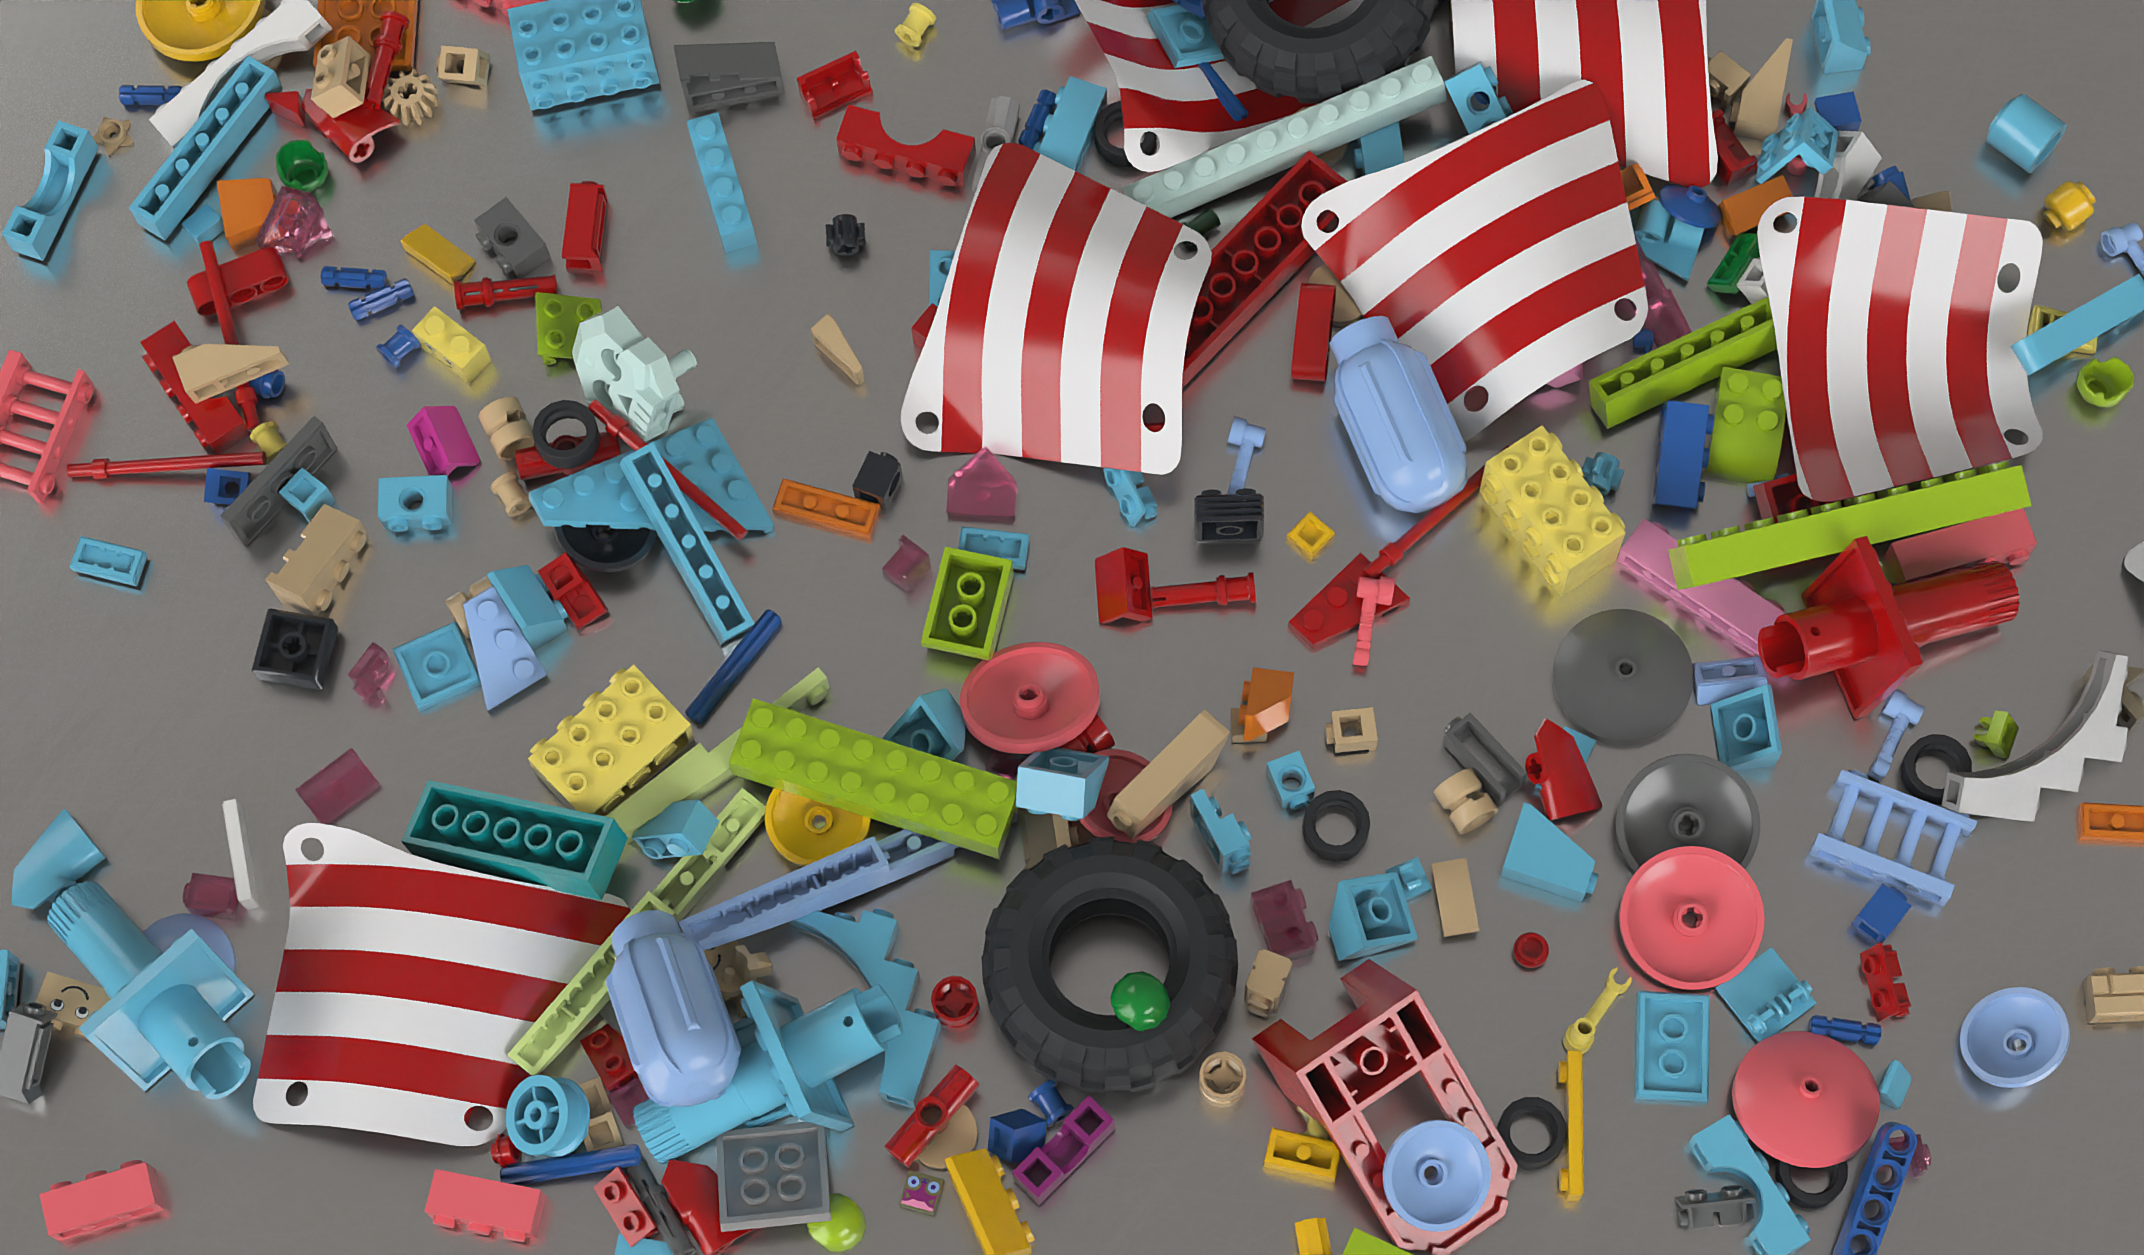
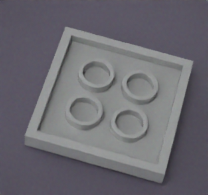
M810 1122L729 1130L716 1137L721 1232L831 1221L824 1126Z

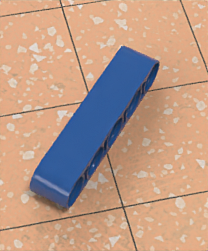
M1892 1121L1885 1123L1878 1130L1832 1255H1877L1917 1146L1916 1134L1907 1125ZM1895 1130H1901L1905 1137L1903 1145L1898 1149H1892L1889 1144V1137ZM1888 1164L1892 1171L1891 1178L1886 1183L1880 1184L1876 1178L1877 1170L1882 1165ZM1876 1199L1879 1204L1877 1215L1872 1218H1866L1863 1212L1864 1205L1869 1200ZM1858 1234H1864L1867 1241L1865 1248L1861 1252L1854 1253L1851 1250V1240Z

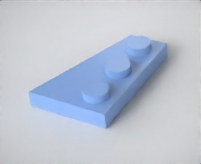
M493 585L462 603L487 711L547 675Z

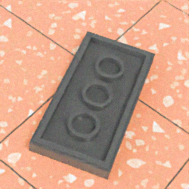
M313 416L221 514V518L231 533L242 545H248L288 502L280 495L279 491L301 468H304L313 475L337 450V446L325 425L317 417Z

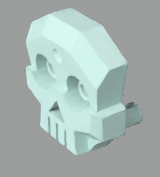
M619 306L599 312L581 322L572 350L586 401L591 403L594 400H598L614 415L619 414L629 423L628 427L645 442L667 431L672 414L683 409L684 400L679 394L680 389L676 383V378L695 369L697 365L694 354L688 349H683L680 353L667 359V356L649 337L644 338Z

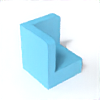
M301 468L279 491L280 495L298 509L309 523L324 504L332 506L336 502L329 489L304 468Z

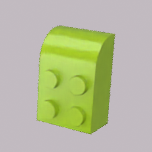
M1722 367L1712 413L1714 414L1712 434H1709L1707 448H1710L1707 469L1704 468L1703 475L1744 483L1774 480L1786 416L1782 377Z
M945 546L920 642L921 646L990 661L996 648L1014 576L1012 560Z

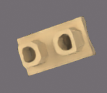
M745 945L735 946L730 967L726 968L725 971L715 974L724 1001L730 999L736 1004L738 1017L747 1016L741 1005V999L744 996L740 986L751 980L765 985L761 978L758 977L771 975L773 966L765 952L750 954Z

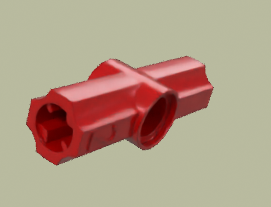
M607 431L600 432L599 447L592 459L582 466L571 469L556 468L548 464L540 456L536 446L515 450L520 479L522 481L556 473L572 475L583 470L585 467L594 466L621 455L618 438L615 439ZM562 435L548 444L555 450L566 451L580 445L586 438V435L581 437Z
M955 1064L931 1093L918 1102L915 1111L886 1143L885 1149L901 1164L909 1168L936 1135L942 1133L947 1128L949 1120L979 1087V1083L967 1071ZM930 1108H936L942 1112L940 1120L933 1124L926 1123L922 1119L924 1112Z

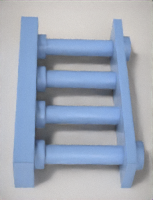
M1841 770L1834 786L1845 791L1831 829L1825 835L1818 833L1808 855L1944 907L1950 899L1955 886L1946 882L1947 879L1944 876L1959 834L1968 837L1976 827L1977 821L1969 818V814L1944 809L1868 780V776L1860 771L1848 770L1847 772ZM1859 795L1878 802L1864 844L1857 848L1845 843L1843 835ZM1893 808L1912 815L1897 859L1891 861L1879 856V852L1876 850ZM1925 821L1946 828L1931 872L1926 874L1912 869L1913 866L1910 864Z

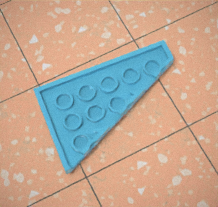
M713 417L653 441L663 458L745 529L764 530V533L773 531V521ZM631 450L530 491L528 498L543 526L561 527L562 525H571L573 527L585 528L586 524L610 525V528L639 529L646 527L655 530L619 465L622 458L635 451ZM681 491L703 531H727Z

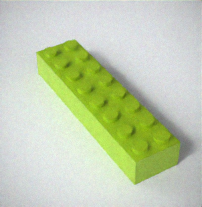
M754 698L729 760L733 775L1000 859L1018 808L1016 807L1017 781Z

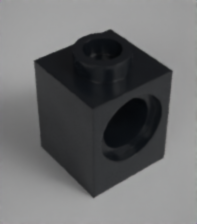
M869 451L852 485L855 498L880 504L881 509L886 510L903 476L901 463L891 454L885 452L877 454Z

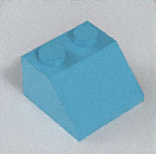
M1816 0L1811 13V20L1823 74L1862 70L1866 57L1870 56L1871 53L1869 37H1864L1862 30L1864 26L1862 7L1857 6L1856 0Z
M529 565L495 570L487 574L491 584L533 651L568 631L563 620L568 617L565 609L559 600H554L553 602L550 600L546 593L549 589L539 573L534 574Z
M1058 747L1044 752H1034L1018 766L1016 807L1026 808L1032 814L1061 815V818L1069 821L1083 819L1095 808L1109 764V756Z

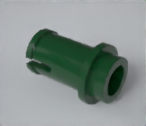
M1207 208L1190 222H1182L1181 224L1205 236L1216 227H1219L1221 222L1217 214L1211 208ZM1190 241L1182 242L1186 247L1190 245L1196 246L1195 243Z

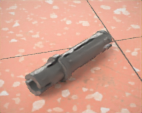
M641 1160L638 1166L628 1167L626 1169L627 1175L631 1178L640 1195V1200L648 1209L673 1255H694L697 1250L692 1245L680 1220L666 1198L667 1191L662 1184H658L648 1167L647 1161ZM647 1185L649 1186L651 1192L653 1193L654 1197L656 1198V1200H657V1202H658V1205H656V1203H655V1201L653 1200V1198L651 1197V1195H650L648 1189L646 1188ZM664 1216H666L668 1222L676 1234L675 1237L673 1236L666 1221L664 1220Z

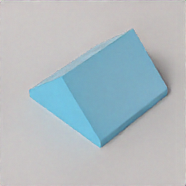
M1766 684L1712 703L1711 710L1720 762L1731 767L1734 771L1775 767L1782 754L1772 686Z

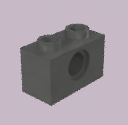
M507 197L474 220L479 231L475 234L476 238L485 250L493 249L498 255L495 258L496 262L506 274L512 272L517 279L523 278L551 258L546 243ZM507 238H517L511 244H503Z

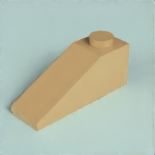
M1786 38L1744 88L1740 101H1733L1729 121L1735 122L1734 135L1765 140L1771 133L1776 132L1793 39Z
M202 344L200 346H189L181 354L173 356L184 390L195 404L290 364L279 346Z

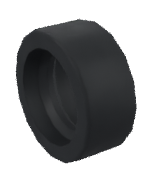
M1121 101L1109 104L1098 115L1095 121V144L1098 153L1107 162L1120 167H1132L1133 165L1128 161L1124 148H1118L1110 144L1106 136L1108 126L1114 121L1123 119ZM1145 132V138L1140 143V148L1145 155L1151 156L1156 147L1157 135L1155 133Z
M561 400L550 403L539 412L534 420L532 434L538 453L545 462L556 468L571 469L582 466L592 459L598 450L600 434L595 416L587 406L577 401ZM567 418L581 421L587 433L586 438L580 445L563 451L555 450L548 444L546 434L551 425Z
M1931 734L1919 738L1909 748L1901 764V779L1906 790L1913 797L1931 804L1942 805L1945 788H1932L1918 778L1916 773L1918 757L1930 750L1940 751L1947 754L1954 761L1957 772H1972V761L1967 749L1956 739L1947 735Z
M1342 790L1326 791L1316 796L1306 808L1302 825L1304 839L1310 850L1319 857L1331 861L1346 860L1358 854L1366 844L1370 830L1369 812L1364 803L1352 793ZM1330 806H1340L1348 809L1353 813L1357 821L1355 836L1343 845L1328 844L1316 832L1315 823L1317 816L1322 810Z
M1523 1097L1512 1102L1503 1111L1496 1128L1517 1165L1524 1169H1539L1551 1164L1562 1151L1567 1138L1566 1122L1561 1111L1551 1102L1539 1097ZM1526 1112H1535L1543 1115L1552 1127L1553 1138L1550 1145L1544 1151L1537 1154H1527L1520 1151L1513 1144L1510 1137V1127L1513 1120L1518 1115Z
M1780 1160L1776 1163V1181L1784 1187L1789 1195L1790 1202L1804 1208L1815 1209L1828 1205L1842 1192L1848 1180V1165L1844 1161L1832 1165L1833 1179L1829 1187L1822 1192L1807 1193L1799 1189L1792 1181L1790 1175L1791 1164Z

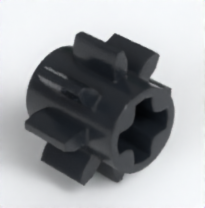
M837 215L832 219V224L825 225L826 246H834L836 254L852 255L859 251V245L866 244L865 223H857V218L854 215Z

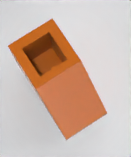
M1253 667L1251 681L1244 680L1241 701L1248 703L1247 705L1240 704L1238 725L1245 726L1243 740L1251 741L1288 722L1294 672Z

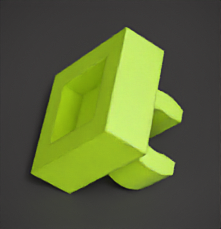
M1995 710L1993 718L1981 717L1979 720L1983 728L1989 729L1987 734H1974L1973 738L1980 746L1989 747L1995 757L2009 759L2019 727L2008 712Z

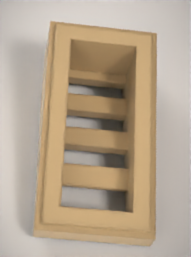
M830 313L826 314L811 328L813 344L857 385H861L865 381L862 365Z

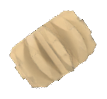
M413 68L411 73L406 76L400 70V78L397 80L388 78L390 87H386L384 90V109L390 112L389 114L402 120V123L407 127L412 120H415L421 126V117L432 118L433 112L431 109L438 107L437 87L431 83V79L426 73L419 76L418 71Z

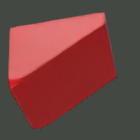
M298 91L265 94V98L274 114L305 127V112L301 108L302 98Z

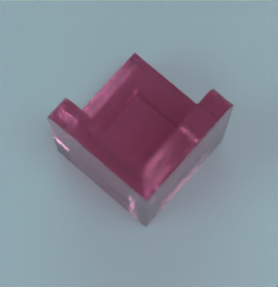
M902 535L898 539V551L883 566L882 571L891 580L910 593L931 569L929 554L905 535Z

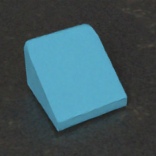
M208 204L181 223L183 228L198 244L203 241H212L224 232L222 217Z
M1895 1059L1885 1068L1878 1091L1880 1102L1899 1109L1904 1101L1912 1077L1904 1066Z

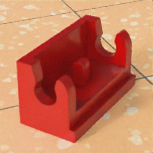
M856 51L797 78L800 96L814 121L873 93L867 71H863L860 57Z
M1717 109L1712 112L1718 154L1717 173L1728 187L1758 170L1757 162L1759 160L1755 155L1750 156L1726 124L1723 117L1724 112L1721 109Z

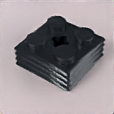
M1245 488L1237 490L1236 494L1222 495L1220 490L1210 489L1202 491L1201 495H1197L1194 498L1195 539L1197 541L1260 540L1263 537L1265 518L1264 496L1260 493L1256 494V490Z
M272 608L268 609L252 666L253 674L259 680L316 690L323 689L338 633V626L330 618ZM297 644L302 647L301 650L291 655L289 649H295Z

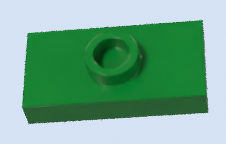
M1741 233L1738 235L1707 282L1712 292L1737 294L1739 288L1736 284L1752 260L1760 257L1757 234Z

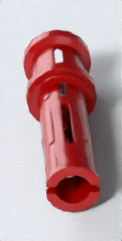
M394 11L382 12L380 17L382 22L379 35L375 36L373 40L375 54L367 77L364 102L361 104L372 110L373 108L376 110L380 109L395 56L399 55L402 51L401 39L403 32L408 29L410 24L406 16Z
M555 274L552 276L492 281V278L483 277L482 281L466 283L454 280L457 310H463L464 306L482 304L486 307H492V305H495V301L533 298L536 292L558 294ZM538 286V288L510 291L511 288ZM503 289V292L494 293V290ZM480 292V294L466 296V293Z
M1248 572L1247 576L1232 578L1219 575V577H1216V581L1159 587L1151 586L1152 607L1154 609L1156 607L1218 601V605L1222 604V606H1227L1228 602L1250 600L1251 603H1256L1254 573Z

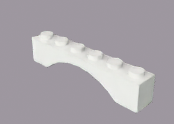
M283 0L280 6L268 17L260 19L256 23L255 28L245 37L236 40L231 45L230 50L223 56L208 64L200 76L194 81L185 84L180 93L170 102L161 105L149 121L175 149L248 55L263 63L275 56L296 51H306L333 28L308 0Z
M1838 131L1833 168L1824 175L1819 174L1814 197L1856 201L1857 196L1868 179L1873 175L1882 157L1863 132ZM1760 257L1752 260L1736 284L1751 304L1768 297Z

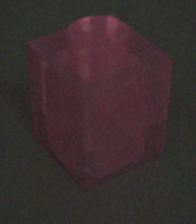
M192 873L190 883H186L184 886L182 897L188 911L191 914L203 917L235 921L239 901L234 878Z

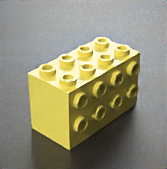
M1541 425L1486 461L1479 492L1502 520L1507 530L1512 533L1522 546L1527 556L1532 559L1542 572L1547 582L1560 597H1563L1617 560L1626 532L1624 531L1625 525L1622 519L1615 512L1610 513L1603 504L1604 498L1601 492L1593 485L1590 487L1582 477L1583 471L1574 459L1569 460L1564 454L1558 437L1552 432L1548 433L1543 425Z
M634 664L628 670L622 668L617 671L609 680L611 683L609 687L602 693L596 691L590 695L583 703L585 708L575 717L571 714L564 718L557 726L558 732L549 740L546 738L541 739L530 750L532 755L528 760L534 774L567 809L606 816L637 792L694 740L691 724Z

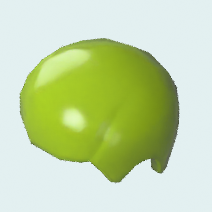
M2111 357L2104 362L2097 361V358H2094L2079 370L2076 384L2086 402L2108 408L2117 405L2129 394L2133 388L2135 376L2130 366L2117 357Z
M841 1193L830 1194L831 1221L807 1223L809 1233L813 1239L829 1251L849 1250L862 1239L866 1229L864 1213L860 1206L850 1197Z

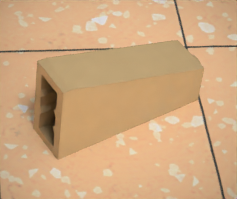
M1204 709L1114 798L1107 817L1118 830L1125 832L1131 839L1136 837L1213 769L1231 732Z

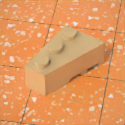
M324 504L301 533V537L304 538L301 545L296 551L288 549L283 556V560L287 561V563L278 574L271 572L265 579L279 601L306 615L318 616L320 611L326 610L332 600L334 587L338 581H343L348 573L351 558L365 544L367 532L360 520Z

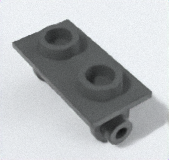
M1724 1186L1721 1188V1192L1707 1193L1703 1189H1693L1686 1191L1685 1196L1675 1197V1201L1679 1206L1685 1209V1211L1679 1212L1680 1226H1687L1688 1229L1714 1226L1713 1213L1719 1212L1721 1225L1747 1223L1748 1219L1754 1218L1753 1205L1746 1204V1202L1755 1201V1197L1748 1189H1743V1186Z

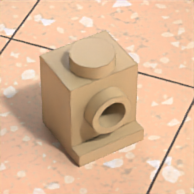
M441 46V54L438 55L436 60L438 79L447 83L487 87L490 54L476 48Z
M1721 50L1712 59L1708 57L1710 96L1719 98L1722 101L1720 108L1726 111L1733 104V101L1735 102L1740 97L1744 88L1749 83L1751 74Z
M1374 707L1331 712V723H1325V736L1327 744H1334L1335 753L1368 749L1369 751H1376L1378 737ZM1347 730H1352L1356 733V736L1345 737L1343 733Z

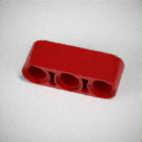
M273 247L263 248L219 265L230 308L276 291L289 282V277L279 251ZM206 270L191 276L186 283L197 313L203 316L217 313Z
M1301 283L1291 365L1292 379L1326 382L1330 356L1329 343L1332 338L1336 285Z

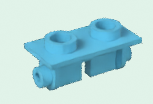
M1112 468L1103 469L1106 482L1112 487L1119 502L1120 511L1126 516L1131 528L1137 524L1143 515L1145 519H1151L1158 514L1156 510L1158 504L1149 487L1145 486L1138 489L1136 485L1142 484L1145 481L1141 472Z

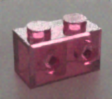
M1288 880L1251 893L1250 903L1268 951L1289 958L1290 961L1314 954V942L1319 941V937L1313 921L1307 922L1304 916L1303 909H1306L1307 905L1301 888L1295 889L1292 880Z

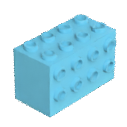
M548 0L507 9L519 75L531 110L548 109L554 105L581 102L587 98L614 95L620 91L634 88L643 89L660 83L642 0Z

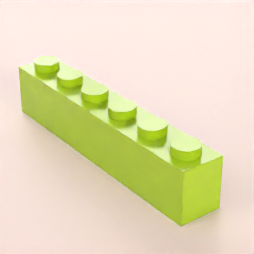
M1765 297L1589 380L1591 407L1608 429L1720 376L1722 367L1738 368L1776 350L1777 342L1769 297Z

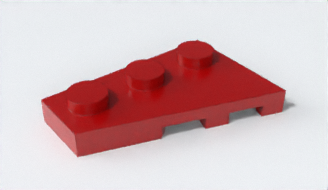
M1361 552L1288 622V626L1312 649L1349 632L1351 628L1359 625L1363 598L1356 597L1358 580L1360 576L1364 577L1362 570L1371 563ZM1381 572L1374 579H1380L1381 576H1387L1383 572ZM1394 584L1391 605L1376 604L1374 619L1381 617L1383 613L1397 606L1401 607L1410 603V597Z

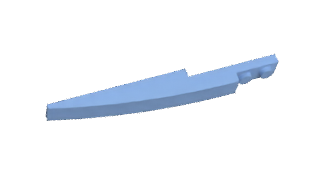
M1015 813L1012 823L1018 821L1017 813ZM906 829L879 841H876L873 836L679 921L678 924L682 933L698 941L704 951L793 921L894 882L955 856L954 849L959 846Z

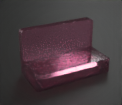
M350 748L297 787L295 791L317 820L322 824L328 825L379 787L380 784L354 749Z

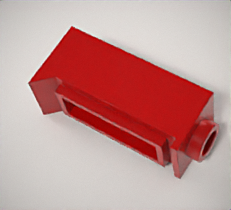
M594 181L570 183L561 255L562 259H566V270L603 272L599 259L608 197L604 185H599Z

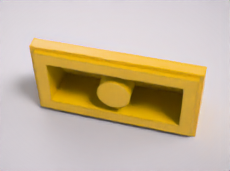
M426 224L421 225L400 240L405 251L453 286L454 280H460L476 262L475 259Z
M1272 1127L1263 1166L1334 1183L1341 1154L1333 1141Z

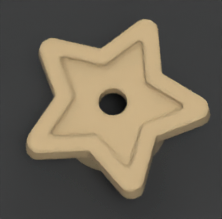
M104 117L98 128V133L92 137L96 143L104 145L108 156H112L119 147L133 145L132 139L127 134L131 121L129 119L118 121ZM116 133V137L112 138L111 134Z

